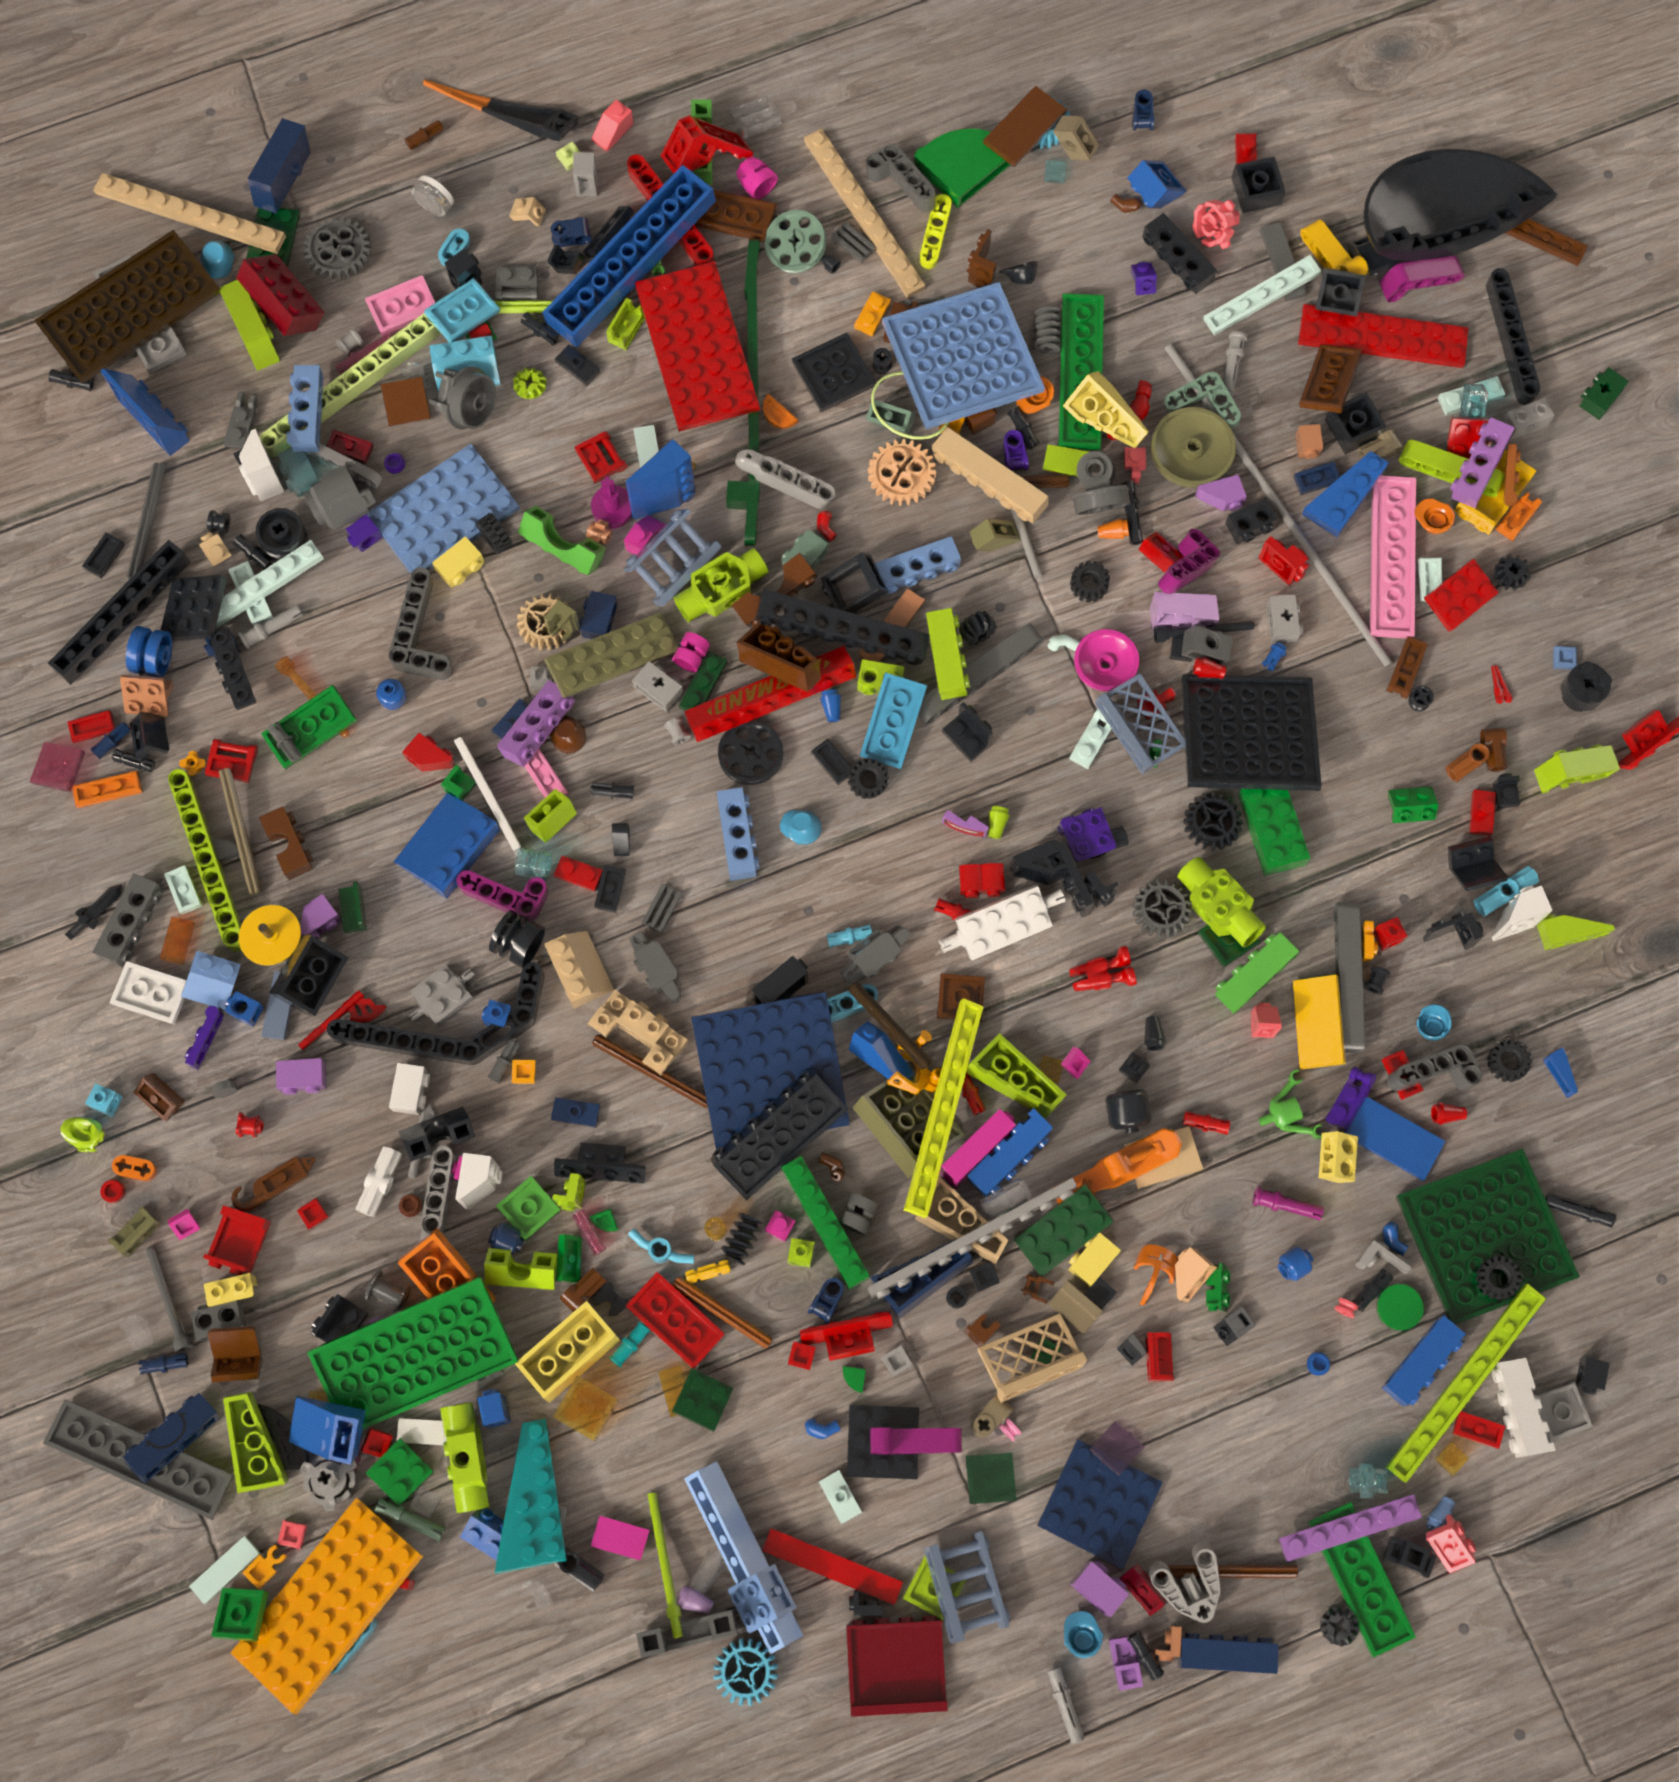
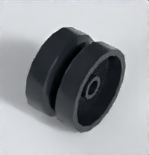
M275 508L267 511L256 524L255 533L262 549L268 557L276 562L308 542L309 539L301 519L295 512L287 508Z

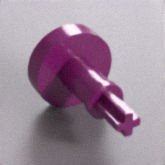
M606 476L605 480L601 481V488L592 497L591 510L596 522L601 519L609 523V528L614 529L627 524L632 518L627 490L617 486L613 480H610L609 476Z

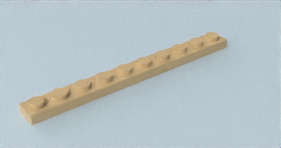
M822 128L805 136V144L868 240L875 246L876 252L907 299L925 290L924 282Z
M104 173L101 174L93 189L97 195L278 254L286 238L284 232Z

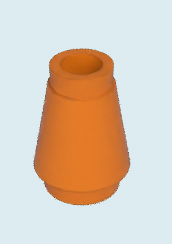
M1119 518L1097 526L1099 539H1124V537L1129 536L1127 519L1121 520Z

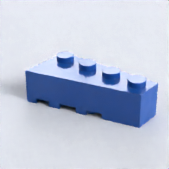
M1034 1108L1028 1113V1118L1024 1122H1019L1009 1134L1010 1136L1008 1138L1005 1137L994 1148V1152L992 1154L989 1153L967 1175L966 1179L985 1198L989 1194L992 1197L996 1195L1002 1188L1000 1184L1005 1179L1010 1181L1018 1173L1016 1168L1021 1163L1026 1165L1034 1157L1032 1152L1037 1147L1042 1149L1050 1141L1048 1136L1053 1127Z

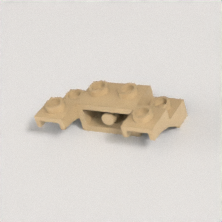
M614 990L604 1005L598 1008L587 1023L588 1026L594 1028L607 1038L614 1027L618 1025V1027L651 1049L642 1062L662 1076L667 1067L688 1044V1039L670 1028L667 1024L668 1020L662 1015L657 1014L655 1016L649 1012L650 1008L643 1002L639 1001L637 1004Z

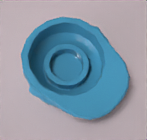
M209 241L203 247L200 255L204 269L211 278H223L231 272L235 257L232 249L222 241Z
M790 810L783 815L780 822L781 832L798 845H807L815 842L822 830L819 818L812 811Z
M1079 1611L1070 1614L1064 1622V1645L1076 1657L1089 1658L1095 1656L1101 1648L1104 1637L1101 1628L1089 1612Z

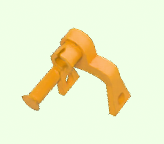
M922 1030L921 1035L914 1042L921 1048L927 1041L932 1040V1036L928 1031ZM897 1045L896 1049L901 1056L914 1063L916 1080L913 1083L896 1071L887 1080V1084L909 1091L915 1095L922 1089L930 1092L936 1091L941 1068L937 1067L933 1072L927 1068L922 1070L905 1051H899V1049H903Z

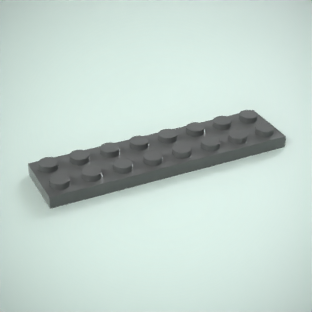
M64 1400L43 1444L210 1520L214 1519L234 1478L233 1474L181 1452L144 1484L129 1468L123 1457L131 1446L142 1442L145 1439V1435L76 1403Z

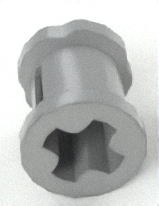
M353 328L342 339L335 340L339 349L346 356L356 346L364 344L359 334Z
M681 717L673 718L664 725L673 738L672 743L674 746L681 745L691 738L690 733H687L682 725Z

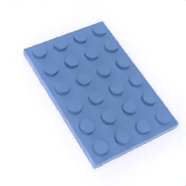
M469 444L371 509L370 514L367 516L379 529L382 537L411 574L418 567L426 568L428 571L434 567L432 562L465 536L470 542L481 536L476 522L488 513H492L499 522H502L520 510V508L472 444Z

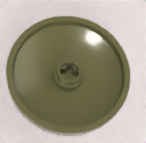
M1186 407L1169 413L1157 424L1151 439L1150 450L1155 467L1167 480L1182 487L1198 488L1199 485L1220 480L1226 475L1235 457L1236 442L1231 428L1219 415L1203 408Z

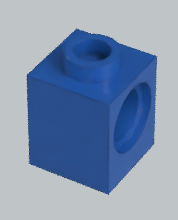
M237 991L228 998L225 1005V1012L252 1027H254L264 1009L259 1002ZM247 1004L246 1011L238 1013L239 1006Z

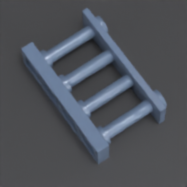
M678 509L670 516L671 521L637 555L633 554L626 560L627 565L623 568L625 572H632L635 569L650 585L656 595L652 602L657 607L664 606L691 579V573L703 567L722 548L717 541L705 542L686 521L685 518L691 513L689 509L681 511ZM678 525L699 547L698 550L700 552L695 557L690 556L670 534ZM663 540L684 561L685 567L680 572L679 570L676 571L656 549ZM649 554L669 575L670 582L666 586H661L641 564Z
M982 1531L972 1534L974 1541L942 1550L936 1544L924 1548L950 1644L965 1640L964 1634H966V1631L995 1622L998 1623L999 1629L1010 1627L1008 1622L1010 1621V1614L1007 1607L1003 1605L988 1553L990 1549L989 1541ZM977 1551L981 1565L951 1574L945 1571L943 1563L946 1559ZM984 1575L987 1589L957 1598L952 1596L950 1589L952 1583ZM991 1599L994 1613L964 1622L959 1620L957 1613L959 1607Z

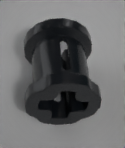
M878 348L873 354V369L878 374H886L891 369L892 355L888 349Z
M1372 966L1371 976L1368 983H1365L1364 988L1372 993L1382 995L1385 981L1390 977L1391 973L1382 967Z

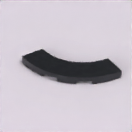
M257 1403L269 1434L281 1451L284 1470H300L303 1462L309 1463V1457L306 1449L289 1442L292 1423L275 1409Z

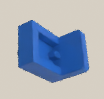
M489 1000L488 1005L483 1009L482 1021L487 1027L491 1024L505 1027L511 1006Z

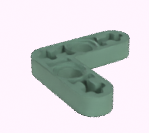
M1208 372L1174 390L1165 397V408L1170 413L1177 409L1190 407L1208 397L1217 414L1225 420L1230 428L1238 426L1241 421V413L1222 379L1215 372ZM1208 379L1216 380L1215 386L1208 384ZM1200 383H1202V387L1205 386V387H1204V391H1205V392H1202V388H1201V386L1199 385ZM1190 388H1196L1199 393L1196 397L1192 398L1187 395V391ZM1181 393H1183L1186 402H1183V399H1181ZM1224 395L1227 397V402L1219 405L1215 402L1216 397ZM1170 400L1178 401V406L1170 405ZM1228 407L1232 416L1236 414L1234 421L1231 419L1226 420L1228 418L1226 412Z

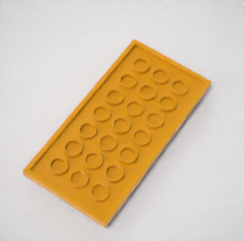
M355 1498L265 1609L258 1641L240 1640L230 1653L292 1714L297 1715L423 1558V1555L365 1503Z

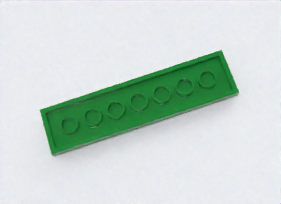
M1062 294L1058 446L1079 450H1100L1101 431L1087 423L1078 421L1063 405L1088 374L1097 371L1102 374L1104 295Z

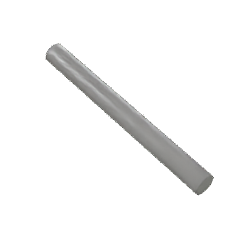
M1011 509L1034 578H1041L1043 575L1024 521L1018 517L1017 512Z

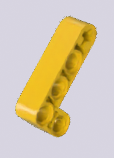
M1318 219L1300 230L1302 240L1323 268L1367 274L1368 266L1364 258L1358 255L1351 259L1322 220Z

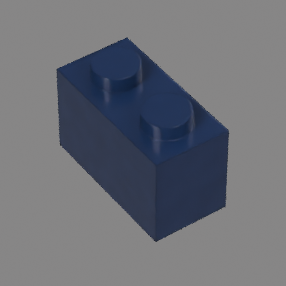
M591 591L589 598L586 597L583 607L585 614L584 617L579 619L582 638L594 639L611 631L618 606L616 596Z

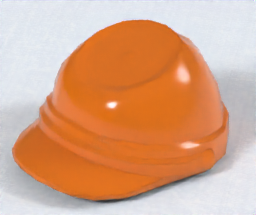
M1040 376L1045 387L1043 393L1016 401L1017 406L1023 412L1028 414L1035 413L1051 404L1054 397V386L1047 378Z
M1435 499L1422 500L1414 510L1416 519L1431 534L1445 533L1454 524L1455 514L1450 505Z

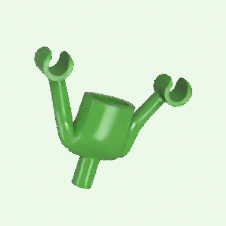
M1294 1070L1288 1077V1083L1270 1101V1114L1259 1117L1258 1121L1261 1126L1274 1122L1283 1131L1310 1134L1314 1139L1320 1140L1322 1135H1317L1315 1130L1322 1127L1321 1124L1316 1125L1314 1128L1289 1125L1303 1119L1302 1111L1295 1097L1281 1101L1294 1085L1300 1084L1303 1080L1296 1081L1293 1079V1075L1300 1072L1299 1070Z

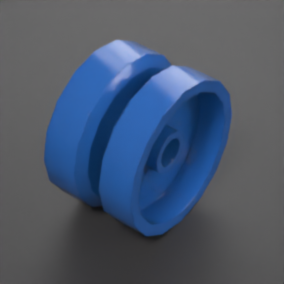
M136 626L132 630L127 643V670L130 673L141 675L146 672L148 676L163 678L169 668L172 657L173 641L170 632L164 630H154L152 632L148 627Z

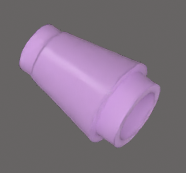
M684 1585L676 1602L681 1605L682 1609L708 1615L714 1601L691 1585L689 1587Z

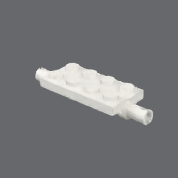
M1035 884L955 918L958 926L956 934L938 940L941 945L940 947L943 953L959 946L965 947L969 958L974 960L1052 927L1047 912L1048 909L1064 903V894L1061 889H1058L1055 892L1042 896L1039 887Z

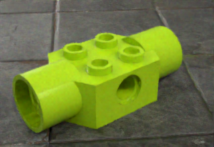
M754 548L739 557L725 552L691 573L692 586L674 596L673 599L678 610L688 623L704 613L716 617L731 608V605L747 592L751 593L750 585L766 576L769 572L762 557Z
M1196 857L1180 870L1177 878L1191 892V908L1211 927L1218 937L1232 935L1245 948L1263 934L1266 925L1252 912L1254 899L1225 869L1213 871L1201 857Z
M473 1402L441 1407L443 1431L447 1440L443 1442L445 1456H449L450 1459L447 1472L449 1480H453L452 1488L456 1513L489 1507L487 1493L488 1475L480 1427L475 1418ZM461 1451L468 1454V1462L462 1461L460 1457Z

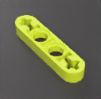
M945 194L935 197L936 206L930 212L920 252V264L926 269L934 268L939 260L952 204L951 198ZM944 202L943 211L939 212L940 204ZM935 219H941L943 221V225L935 226L933 225L932 221ZM930 237H937L939 242L931 244L928 242V239ZM930 250L932 251V258L930 261H926Z

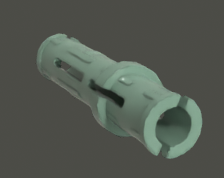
M382 1498L378 1504L386 1509L376 1506L374 1511L376 1514L378 1513L393 1520V1523L396 1525L400 1523L438 1542L442 1536L434 1532V1530L441 1534L445 1531L444 1526L442 1527L406 1511L404 1506H395Z

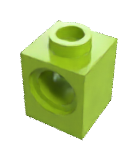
M791 1238L788 1264L811 1268L814 1242Z

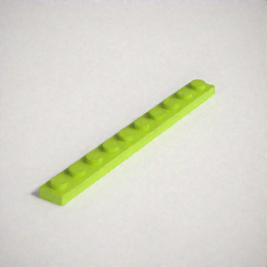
M1524 1284L1386 1465V1468L1404 1483H1407L1546 1300L1529 1284Z

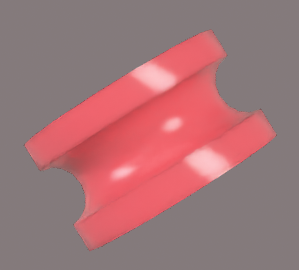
M1339 1298V1305H1336L1334 1309L1347 1317L1354 1318L1353 1312L1358 1310L1359 1307L1349 1300Z

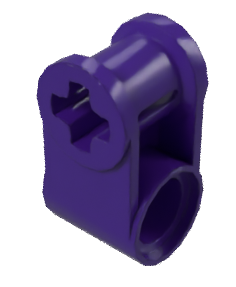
M1017 430L1008 431L1003 441L1005 467L1011 471L1018 469L1029 470L1028 456L1025 451L1022 434ZM1014 440V441H1016L1018 444H1017V445H1011V444L1008 443V441Z

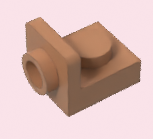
M1169 1626V1631H1165L1164 1645L1168 1646V1651L1154 1649L1155 1655H1159V1660L1174 1661V1657H1180L1182 1627Z

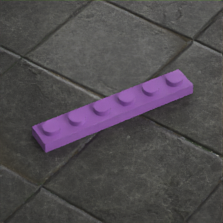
M1414 1494L1278 1539L1286 1562L1422 1518Z

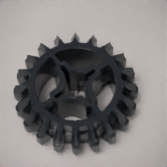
M1212 792L1209 798L1204 793L1202 800L1196 797L1194 803H1189V810L1184 812L1187 818H1184L1183 824L1188 825L1184 831L1191 832L1188 836L1189 840L1195 838L1194 845L1197 846L1199 843H1202L1203 850L1208 845L1211 851H1215L1216 845L1220 850L1224 849V844L1230 847L1232 840L1236 841L1238 839L1237 834H1240L1242 828L1239 827L1243 824V820L1239 819L1242 813L1241 811H1235L1238 805H1230L1231 798H1228L1226 801L1223 800V794L1216 798V794ZM1210 807L1218 808L1220 811H1214ZM1199 811L1204 821L1200 827H1198L1196 822V814ZM1225 817H1228L1230 822L1228 832L1224 830L1225 826L1222 823ZM1210 819H1212V820L1214 819V820H1218V821H1217L1216 825H1214V823H1213V824H1211V823L1208 824L1209 820H1210ZM1211 832V833H1213L1215 836H1209V835H1207V834H1205V833Z

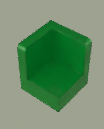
M456 764L440 785L444 792L463 801L476 785V781L462 772L461 767Z

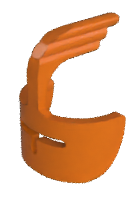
M1145 1245L1140 1250L1133 1269L1137 1270L1142 1265L1154 1267L1140 1305L1144 1306L1160 1270L1165 1271L1169 1275L1170 1279L1168 1282L1173 1284L1176 1275L1175 1264L1179 1259L1171 1250L1159 1245Z

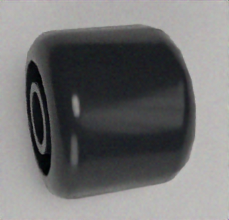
M1146 1090L1123 1091L1106 1096V1109L1109 1125L1112 1129H1125V1133L1139 1131L1138 1127L1148 1125L1151 1122L1152 1117Z

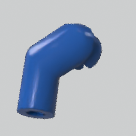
M1388 1222L1383 1227L1384 1243L1403 1256L1409 1246L1398 1240V1225L1395 1222Z
M809 1419L805 1423L806 1432L818 1439H825L841 1430L836 1420L825 1426L817 1423L815 1419Z

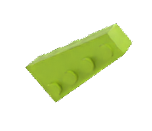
M952 608L927 612L926 617L941 700L967 696L966 688L970 687L968 674L964 675L963 670L967 665L965 655H961L960 648L963 647L961 634L958 635L957 628L960 627L958 615H953Z
M1000 1033L967 1067L966 1073L1026 1108L1030 1110L1034 1108L1044 1118H1047L1067 1095Z
M252 1391L224 1397L223 1401L237 1493L284 1485L289 1482V1478Z

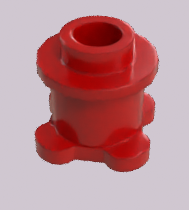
M239 1112L235 1129L236 1135L243 1137L246 1134L257 1138L258 1134H262L264 1121L260 1119L259 1115L247 1117L244 1113Z

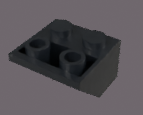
M1368 236L1347 243L1351 259L1358 255L1362 256L1367 263V274L1370 276L1379 275L1382 273V270L1391 269L1397 264L1406 262L1377 254Z

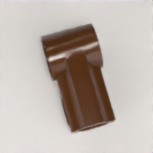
M1505 728L1481 729L1480 743L1489 750V757L1486 760L1487 771L1499 772L1506 770L1508 766L1505 751L1507 744Z
M592 1267L576 1284L571 1285L561 1295L560 1300L574 1312L586 1301L590 1303V1299L607 1281Z

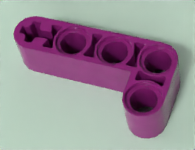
M1457 256L1419 260L1395 265L1382 278L1379 285L1386 301L1391 303L1401 299L1408 290L1456 283L1465 277V273Z
M1190 529L1179 543V551L1185 557L1172 564L1158 581V586L1163 592L1167 594L1175 593L1209 571L1219 558V549L1201 531Z
M462 871L457 876V884L465 895L506 913L512 910L517 913V917L522 915L525 917V921L528 922L538 917L549 894L545 881L539 877L530 879L523 892L520 893L472 871ZM470 880L472 881L473 885H464V882H469ZM536 886L543 887L540 893L535 894L532 892ZM486 888L493 889L492 894L488 896L483 895V891ZM508 896L513 897V901L510 904L502 903L504 898ZM525 906H533V910L530 913L522 912Z
M870 1428V1454L962 1453V1428Z

